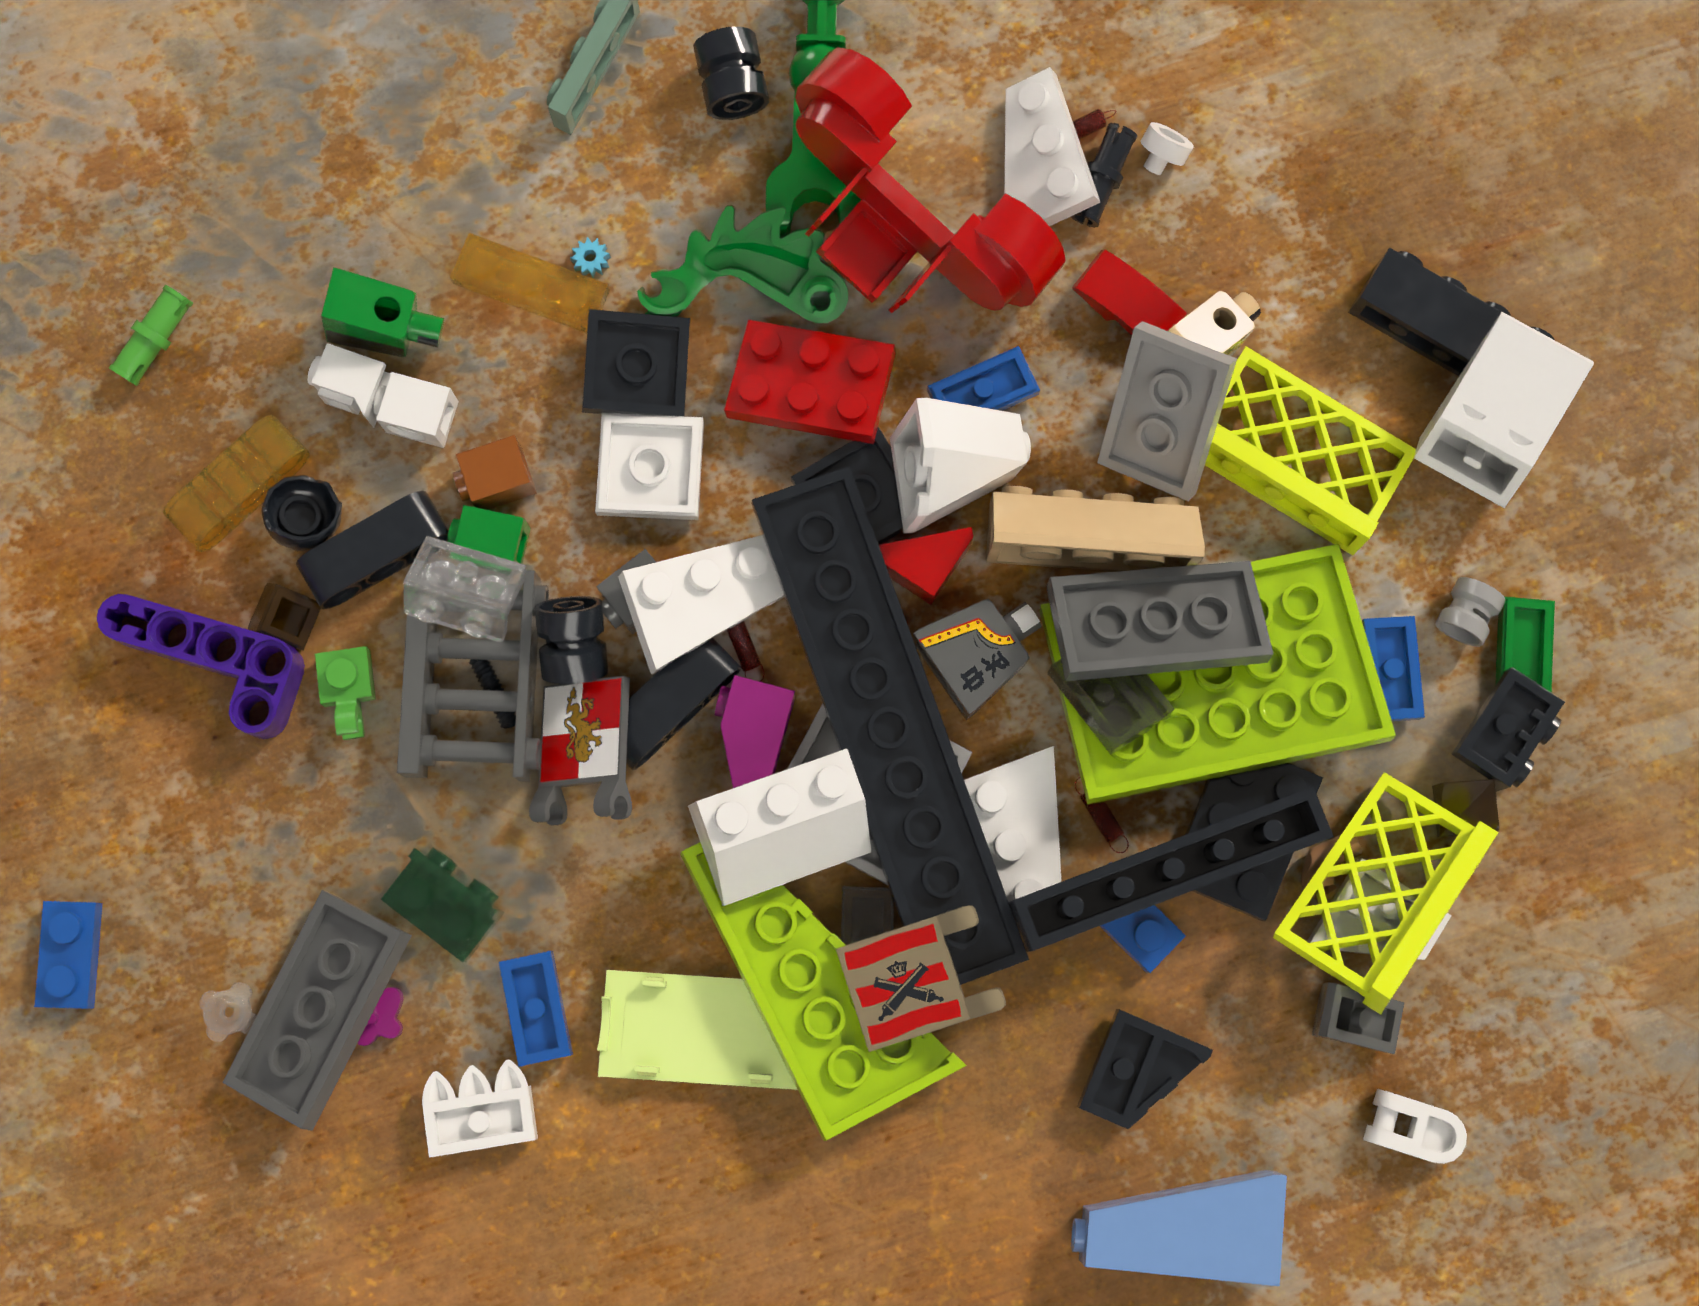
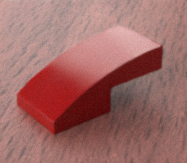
M1106 249L1099 252L1072 287L1106 321L1116 320L1131 336L1134 327L1142 321L1168 331L1187 315V312L1159 287Z

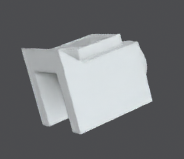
M327 343L322 357L316 356L313 360L307 380L309 385L314 386L318 390L317 395L325 404L359 415L361 410L364 417L374 428L377 422V415L374 414L375 397L382 385L387 386L390 373L384 371L386 368L384 362Z

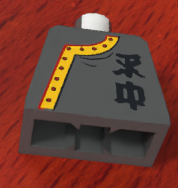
M986 599L920 628L913 633L912 639L916 649L965 720H968L1027 664L1030 657L1020 641L1042 626L1035 612L1026 602H1023L1002 617L994 604L989 599Z

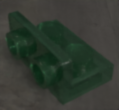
M432 847L428 854L424 850L414 848L408 855L411 861L381 900L461 962L467 963L505 913L494 905L499 896L476 878L468 885L453 872L458 864L437 848Z

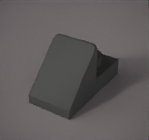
M1330 982L1324 983L1320 989L1312 1036L1395 1054L1404 1002L1391 999L1380 1015L1362 1002L1365 997L1350 987Z

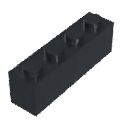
M1389 248L1377 263L1348 312L1457 376L1461 375L1500 313L1503 312L1511 316L1510 312L1500 304L1490 301L1484 302L1468 293L1467 288L1460 281L1448 276L1440 277L1423 267L1422 261L1413 254L1405 251L1397 252L1392 248ZM1531 327L1536 331L1546 335L1547 337L1555 340L1554 337L1547 331L1538 327Z

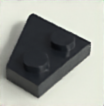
M1116 1009L1077 1107L1129 1129L1159 1099H1164L1178 1086V1083L1200 1063L1206 1062L1211 1057L1213 1049L1123 1010Z

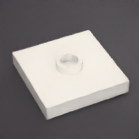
M602 413L595 509L597 516L698 520L704 431L703 417Z

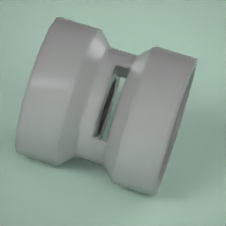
M1460 577L1451 591L1453 597L1451 605L1442 609L1435 624L1447 636L1461 643L1480 647L1484 644L1490 632L1488 623L1491 617L1500 613L1505 603V597L1486 583L1468 577Z

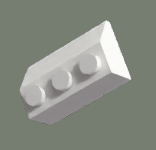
M847 749L688 805L723 906L871 852L865 798Z

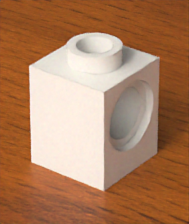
M391 372L387 386L382 385L376 394L374 414L377 415L376 420L386 433L444 448L459 401L449 387Z

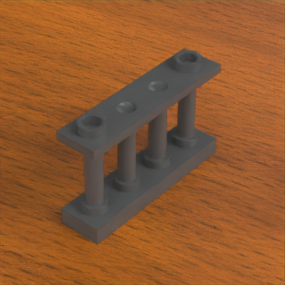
M410 566L397 762L398 774L406 778H428V766H435L436 761L513 764V777L520 782H530L531 769H539L541 744L539 738H533L538 650L535 605L549 600V589L547 585H541V579L535 570H524L523 590L446 587V583L440 582V576L431 567ZM446 608L522 610L520 640L443 638L442 633H437L438 613H444ZM443 658L519 661L518 690L440 689L439 684L433 683L435 663L441 664ZM439 710L516 712L515 743L437 740L436 735H430L431 714L438 715Z

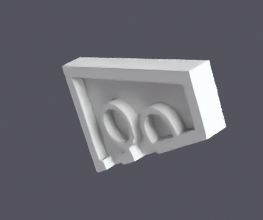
M1050 67L1006 89L1004 194L1006 193L1026 204L1040 215L1049 226L1101 203L1057 75Z
M1054 746L965 779L967 790L1008 902L1061 882Z

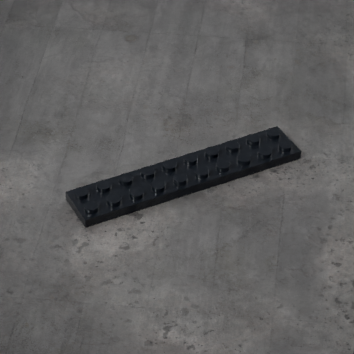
M850 466L752 499L753 510L840 751L848 750L866 803L869 833L903 927L964 906H974L979 923L974 927L945 936L960 985L1029 960Z

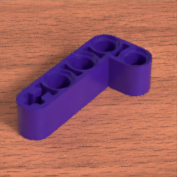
M117 594L110 596L102 602L97 613V623L105 636L133 649L238 679L229 706L231 722L237 729L259 739L276 737L284 730L304 675L305 664L303 657L296 649L272 636L130 595ZM135 616L148 623L147 631L131 625L121 626L124 617L133 618ZM185 624L187 633L184 641L178 646L170 647L168 642L169 633L175 626ZM234 638L236 642L235 653L230 659L219 662L217 648L220 643L226 639ZM283 652L286 658L283 670L277 675L268 676L265 670L268 658L275 653ZM266 701L269 706L267 719L260 725L252 726L249 720L251 708L257 702Z

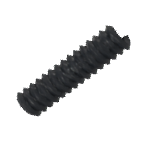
M470 659L471 669H474L473 673L476 674V678L481 683L480 687H483V690L504 691V688H501L502 684L499 683L500 679H496L498 675L494 674L495 670H492L491 661ZM494 711V714L497 715L496 719H499L498 723L501 724V728L507 729L516 725L515 712Z

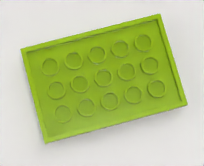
M1339 544L1251 562L1273 650V656L1268 663L1066 681L1050 603L1040 605L1039 612L1087 804L1381 744L1394 739L1396 736Z

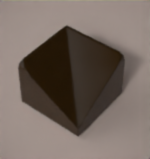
M1494 779L1443 782L1432 786L1433 799L1436 804L1474 827L1481 821L1497 832L1499 831ZM1436 824L1437 837L1458 836L1442 825Z

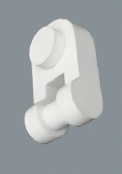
M1380 1089L1376 1090L1373 1104L1378 1107L1373 1125H1367L1364 1141L1434 1163L1445 1164L1454 1161L1462 1154L1466 1146L1467 1133L1464 1124L1456 1115L1447 1110ZM1398 1113L1412 1117L1407 1137L1393 1133Z

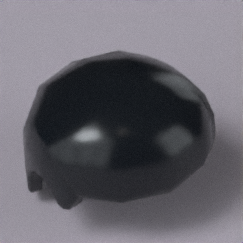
M305 475L284 477L268 489L261 513L266 530L278 544L295 551H307L335 535L341 523L342 502L338 500L330 483L326 481L315 480Z

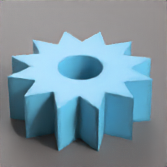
M588 237L585 243L578 241L579 248H572L575 255L570 257L571 262L575 263L574 270H582L583 277L590 273L592 278H594L596 272L603 275L602 268H609L606 260L611 258L610 253L606 252V244L599 245L598 238L593 242ZM589 254H593L596 256V258L593 261L589 262L585 260L586 256Z

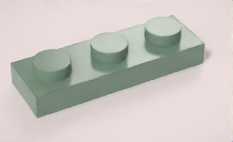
M638 0L599 1L593 17L595 24L587 38L582 36L578 39L570 57L572 65L564 79L558 78L555 80L548 93L547 105L554 127L572 135L640 13Z

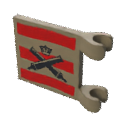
M964 906L836 949L869 1052L999 1011L1006 1006L1003 991L998 987L966 998L964 997L945 939L946 935L974 927L979 923L974 906Z

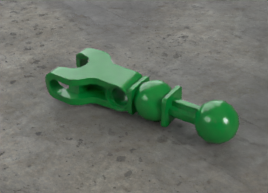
M802 0L808 6L807 34L796 36V54L789 68L790 85L794 89L792 151L788 159L772 171L766 182V211L781 206L786 208V214L780 227L781 237L791 233L794 213L802 205L816 201L830 205L846 187L804 145L795 127L796 121L801 115L795 98L797 87L830 51L838 47L846 49V37L836 35L837 7L845 0ZM852 191L834 209L837 213L839 224L861 200Z

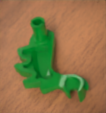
M727 205L719 217L711 235V240L701 230L696 229L691 232L688 239L685 262L681 267L651 272V277L657 279L662 285L660 295L650 297L646 294L643 287L637 291L641 304L648 310L645 314L677 317L683 312L699 291L717 277L728 275L741 279L801 317L814 323H829L837 319L845 311L848 302V287L844 278L836 270L820 260L821 256L816 253L824 241L825 234L821 230L816 229L809 237L805 235L809 228L794 230L784 237L780 236V227L786 214V208L783 206L761 213L741 230H736V208L733 205Z

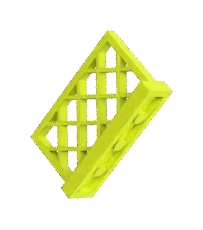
M1246 346L1236 361L1226 394L1227 396L1231 388H1233L1235 396L1225 397L1222 407L1224 409L1238 406L1244 429L1229 431L1217 423L1205 466L1334 545L1339 544L1341 549L1353 556L1372 536L1379 523L1377 522L1413 461L1416 449ZM1248 366L1263 375L1268 390L1245 394L1240 377L1244 367ZM1297 396L1306 401L1311 416L1289 420L1282 398ZM1271 400L1278 422L1255 426L1249 404ZM1340 422L1349 427L1354 443L1332 447L1325 424ZM1314 426L1321 449L1299 453L1292 430ZM1281 432L1288 455L1272 457L1262 450L1259 436ZM1383 448L1400 458L1394 470L1376 473L1369 450ZM1357 452L1364 475L1342 479L1335 456ZM1324 458L1331 482L1316 484L1306 478L1302 462ZM1387 481L1381 491L1379 482ZM1368 485L1373 501V506L1368 515L1350 504L1346 492L1347 488Z
M1384 772L1279 925L1273 938L1364 996L1365 999L1362 1003L1381 1015L1499 832L1481 821L1474 827ZM1385 791L1405 803L1409 818L1382 822L1377 803ZM1417 811L1424 814V816H1418ZM1370 814L1373 824L1363 825ZM1440 824L1458 836L1451 847L1428 850L1421 826ZM1412 828L1418 852L1391 856L1385 832ZM1376 834L1382 858L1355 862L1350 845L1354 837ZM1343 854L1346 864L1335 865ZM1442 859L1434 871L1431 860ZM1421 862L1427 880L1424 888L1401 891L1395 866ZM1385 868L1392 893L1364 897L1358 872ZM1349 874L1355 899L1328 903L1323 887L1325 879L1327 877ZM1316 894L1318 905L1308 906ZM1416 899L1407 912L1404 901ZM1395 903L1400 920L1397 929L1374 932L1367 907ZM1358 909L1365 934L1337 938L1330 913ZM1322 915L1328 940L1309 943L1291 932V929L1299 918ZM1389 940L1380 953L1377 942ZM1368 944L1373 965L1364 978L1344 966L1340 948ZM1331 950L1332 957H1330L1323 951Z

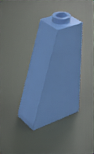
M1263 1170L1083 1206L1082 1219L1074 1218L1071 1249L1073 1252H1079V1261L1085 1267L1280 1286L1287 1175L1277 1171Z

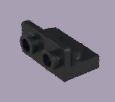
M1511 667L1505 670L1452 752V755L1486 778L1494 779L1496 792L1510 788L1512 785L1518 787L1526 779L1534 766V761L1529 758L1538 743L1546 744L1559 728L1561 719L1556 715L1565 701Z

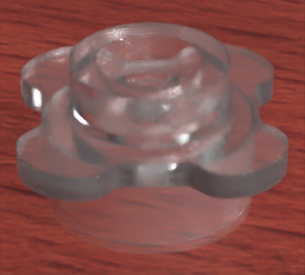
M238 982L233 984L229 990L220 992L209 990L202 995L200 1007L203 1010L204 1021L208 1026L206 1034L211 1040L221 1042L229 1034L240 1031L248 1034L257 1015L251 1009L249 999L252 996V990L247 984ZM227 1007H231L234 1010V1014L231 1017L225 1015Z

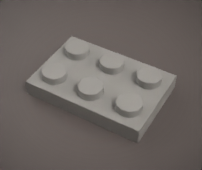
M1142 321L1133 330L1097 463L1189 501L1197 492L1237 358Z

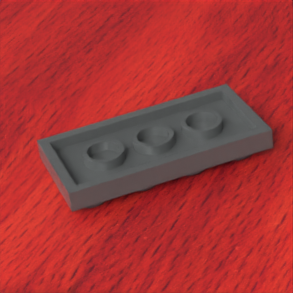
M1250 561L1050 577L1046 586L1066 681L1268 663L1273 656Z
M322 890L222 1083L300 1129L313 1131L412 935L334 894Z

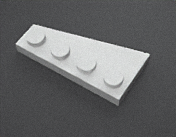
M763 535L622 571L618 576L651 674L667 666L682 655L705 644L723 631L736 626L759 610L785 597Z

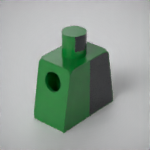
M333 267L321 314L327 342L398 357H406L410 341L438 348L444 318L418 312L415 292ZM387 318L396 319V320L391 321V322H385V321H383L384 319H387Z

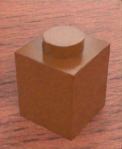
M515 435L456 454L461 470L453 472V477L463 502L471 499L476 508L490 510L537 494L522 447Z

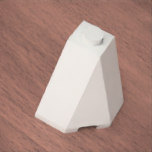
M916 398L890 436L903 532L915 533L1014 479L1028 462L1031 453L1030 438L1027 432L1022 430L1020 414L931 398Z

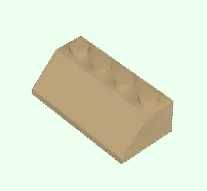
M1006 486L1002 488V492H993L989 503L986 562L1114 572L1198 565L1205 556L1199 507L1184 506L1185 501L1176 497H1159L1154 499V503L1134 502L1132 495L1122 493L1105 494L1103 500L1085 499L1083 498V493L1076 490L1053 491L1052 496L1032 495V489L1028 487Z

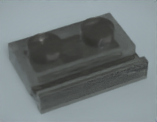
M1061 659L1052 664L1048 671V675L1110 755L1149 731L1161 720L1164 721L1169 718L1174 711L1173 706L1147 674L1066 681Z

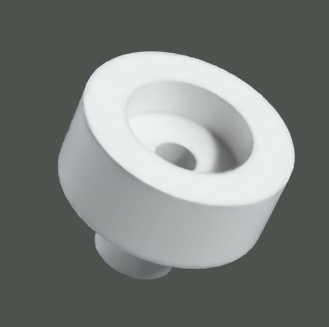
M1155 122L1150 123L1140 141L1151 152L1144 167L1157 175L1162 174L1168 162L1183 166L1194 147L1180 133Z

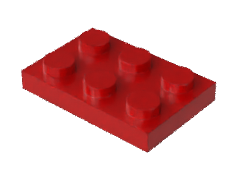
M748 320L724 408L726 417L734 420L874 444L896 355L895 344Z

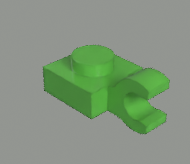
M363 646L316 653L315 660L320 704L324 707L336 706L334 713L336 734L338 736L342 735L343 740L365 737L361 702L376 700L370 649Z

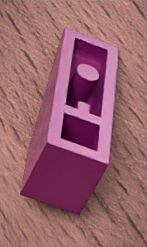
M734 675L731 688L721 687L714 715L722 717L721 730L733 788L775 774L795 701V691Z

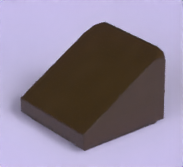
M267 583L251 618L248 630L278 638L291 647L304 651L321 608L314 599L281 585Z

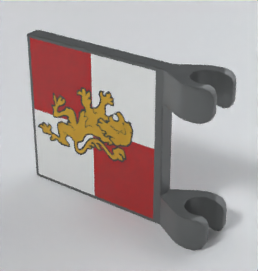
M617 676L584 683L544 686L539 786L529 808V816L532 821L537 823L547 822V824L552 826L563 824L567 820V805L561 787L601 784L593 804L594 812L597 816H611L614 820H622L631 815L632 801L625 781L629 677Z

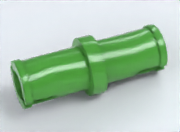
M166 284L142 322L138 320L134 322L131 329L135 332L114 363L109 366V369L136 386L139 385L140 379L161 348L167 351L171 345L168 338L189 307H192L194 304Z

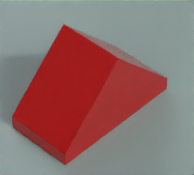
M972 527L880 544L879 548L890 578L932 605L971 547L974 535Z

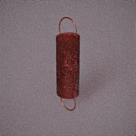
M1096 109L1073 121L1079 140L1106 127V119L1108 118H1105L1104 113L1100 109Z
M742 621L736 626L727 629L742 670L743 672L745 671V678H747L746 671L761 665L763 670V678L759 681L761 682L765 675L764 669L746 624Z
M1085 793L1083 795L1080 794L1081 800L1107 842H1112L1124 834L1106 801L1087 804Z

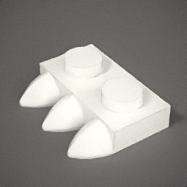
M510 1059L505 1060L500 1067L495 1081V1091L493 1092L485 1075L474 1065L469 1066L464 1073L457 1098L448 1080L438 1071L433 1072L425 1084L422 1106L429 1157L538 1139L531 1085L528 1086L521 1069Z

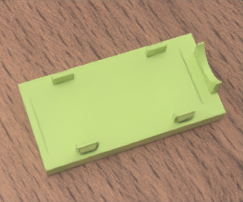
M606 970L605 995L601 998V1030L597 1051H600L598 1077L798 1090L743 979Z

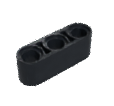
M417 491L395 501L309 550L297 560L296 566L320 608L324 610L330 609L348 601L434 552L447 542L449 530L427 492Z
M714 638L660 669L629 698L626 764L632 770H636L648 761L720 693L722 686H727L733 680L734 675H738L742 667Z

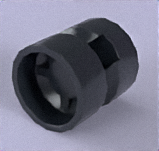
M745 27L720 28L705 33L695 41L693 48L699 76L705 79L701 85L707 115L719 120H734L756 114L768 105L769 95L764 72L756 70L761 64L756 35L751 29Z
M569 596L546 600L535 605L537 636L546 640V644L539 649L541 677L545 682L554 684L584 683L597 680L608 674L606 643L597 638L598 635L604 632L602 600L590 596Z

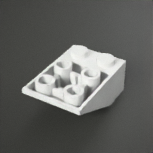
M1501 312L1420 436L1414 459L1505 508L1533 468L1594 362Z

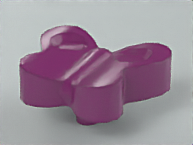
M388 987L384 990L358 1041V1045L368 1046L373 1044L380 1036L392 1039L402 1034L403 1026L397 1019L404 999L403 993L399 988Z

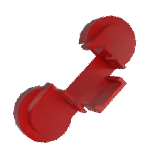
M838 47L830 51L797 87L795 98L801 113L796 121L797 133L813 155L846 185L806 231L805 235L809 237L850 191L854 192L861 199L817 249L816 253L871 303L882 294L917 252L928 261V264L888 309L890 313H893L905 304L935 269L972 301L994 311L1001 310L1006 304L1019 307L1032 305L1061 270L1066 261L1061 242L1042 217L1023 202L1005 193L986 217L977 216L973 213L959 230L953 234L878 164L897 142L889 132L909 111L912 104L903 89L888 72L870 58L852 49Z

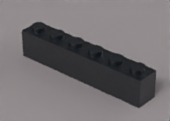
M1311 787L1009 902L1025 949L1027 952H1031L1334 836L1315 789Z

